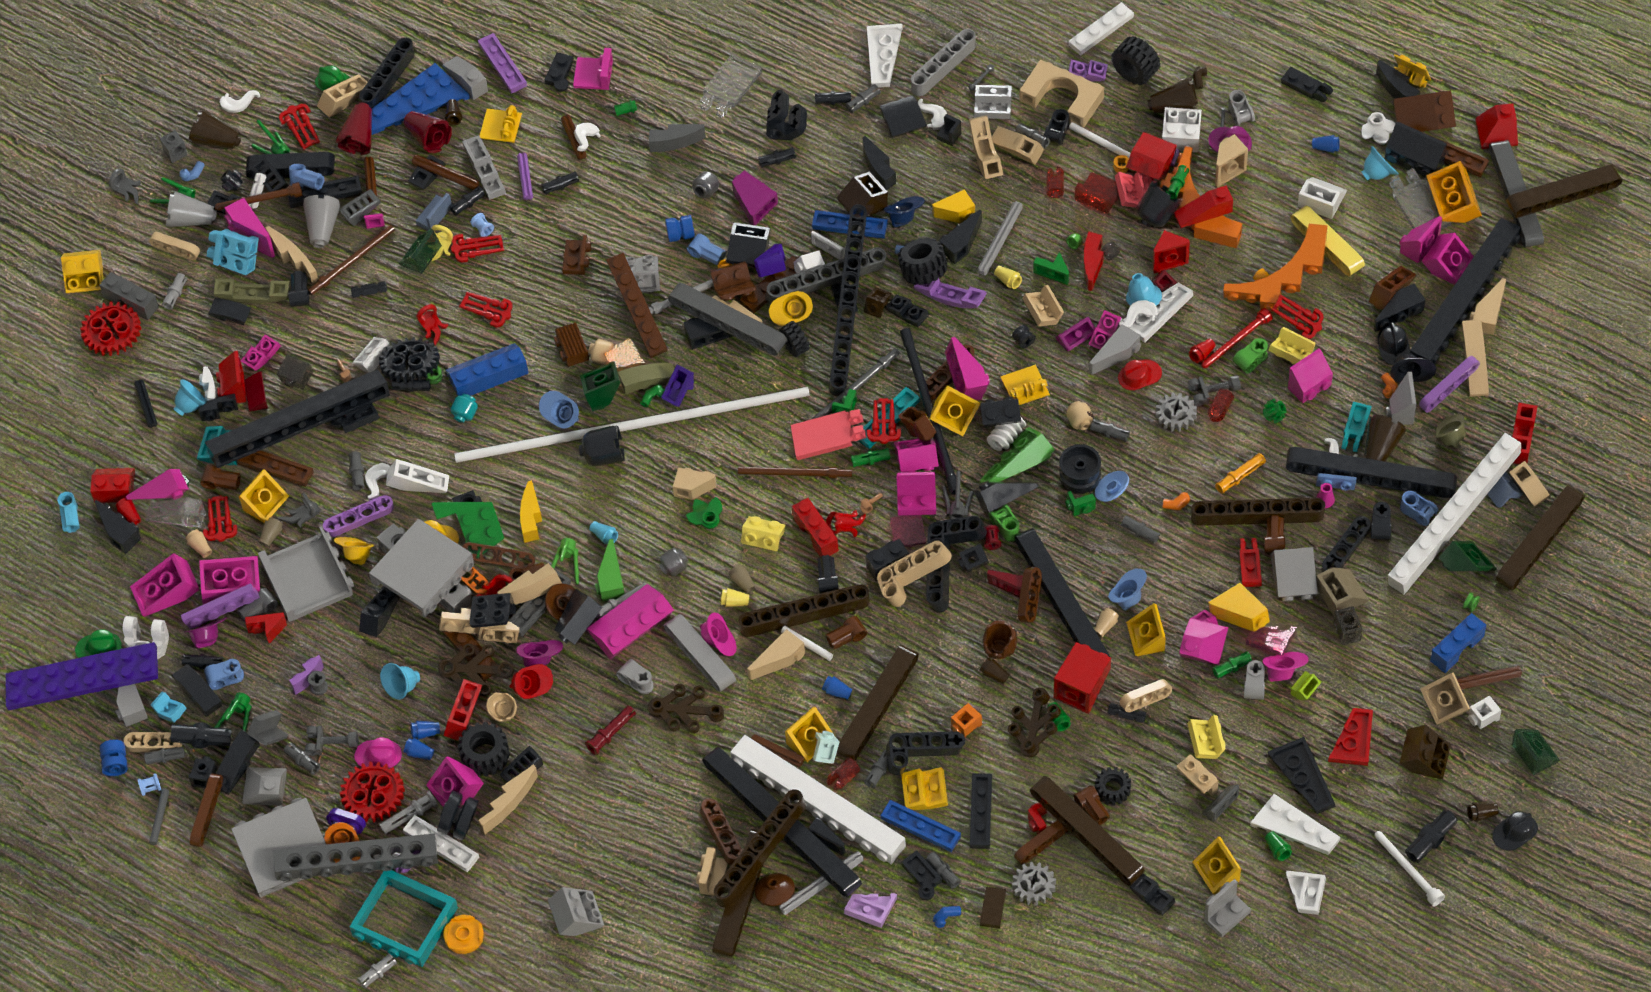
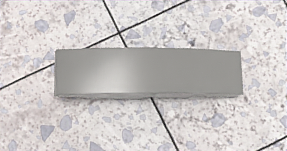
M480 136L462 141L488 199L491 200L505 195V188L499 179L491 156Z

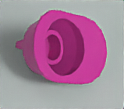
M716 612L711 613L707 621L700 625L702 638L708 645L717 648L723 655L733 656L736 653L737 646L732 633L720 614Z
M1287 652L1266 657L1262 663L1267 667L1269 681H1283L1292 678L1295 669L1306 665L1309 658L1304 653Z
M380 737L360 744L355 751L354 757L357 764L361 767L362 763L368 767L370 761H372L373 766H376L379 761L381 767L387 763L388 767L391 768L399 763L402 752L397 743L388 738Z

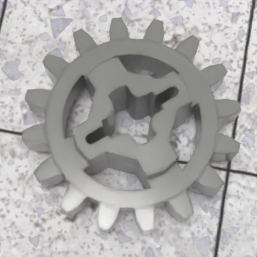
M1172 393L1171 397L1164 395V400L1160 399L1159 405H1156L1158 424L1164 423V429L1171 427V432L1175 428L1181 432L1182 427L1187 430L1188 424L1193 425L1194 420L1197 418V406H1194V400L1189 401L1188 395L1183 398L1182 393H1179L1178 396Z
M1030 862V867L1023 864V870H1016V875H1013L1012 889H1015V896L1020 895L1021 902L1026 899L1027 905L1034 901L1037 906L1038 901L1041 900L1043 903H1046V897L1052 898L1051 892H1055L1056 878H1053V871L1048 872V866L1041 868L1040 862L1037 866Z

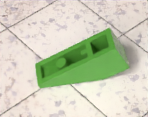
M609 539L597 575L598 583L595 584L596 593L601 595L602 602L609 599H617L625 594L613 539Z

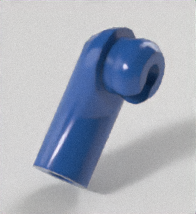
M942 907L933 917L935 926L942 928L946 924L945 919L951 916H960L961 907Z

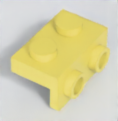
M1283 327L1280 330L1279 337L1270 345L1268 351L1295 365L1313 353L1315 342Z
M749 516L742 527L741 543L778 551L779 542L785 532L786 525L778 521H768L760 517Z
M1213 715L1209 720L1191 719L1187 723L1196 758L1217 759L1225 751V741L1222 737L1221 724L1217 715Z

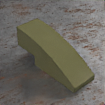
M652 363L619 371L618 375L625 394L639 389H643L646 392V390L655 385L668 384L674 367L672 363Z

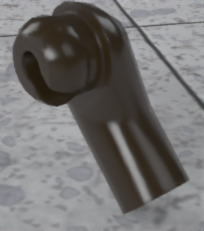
M1205 66L1196 67L1193 73V82L1196 90L1204 88L1202 76H1207V68Z

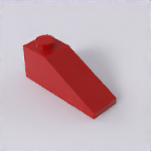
M1227 185L1209 190L1176 210L1174 216L1180 228H1184L1232 213L1233 198Z
M463 679L443 736L457 741L459 737H462V732L467 730L482 685Z

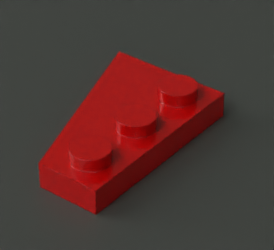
M1352 709L1344 729L1328 758V762L1368 766L1373 710Z

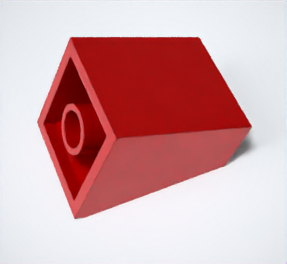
M1076 642L1054 677L1053 698L1089 714L1111 669V658L1103 652L1099 653L1091 649L1088 645Z

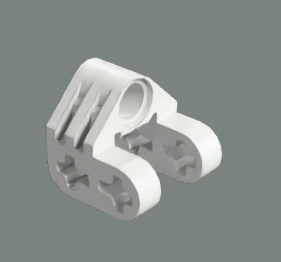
M125 616L123 621L125 646L128 648L150 643L148 641H140L141 631L137 618ZM154 619L151 626V635L153 642L157 645V659L165 655L169 633L165 620Z

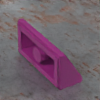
M1085 317L1055 338L1069 352L1092 337L1095 326L1089 317Z

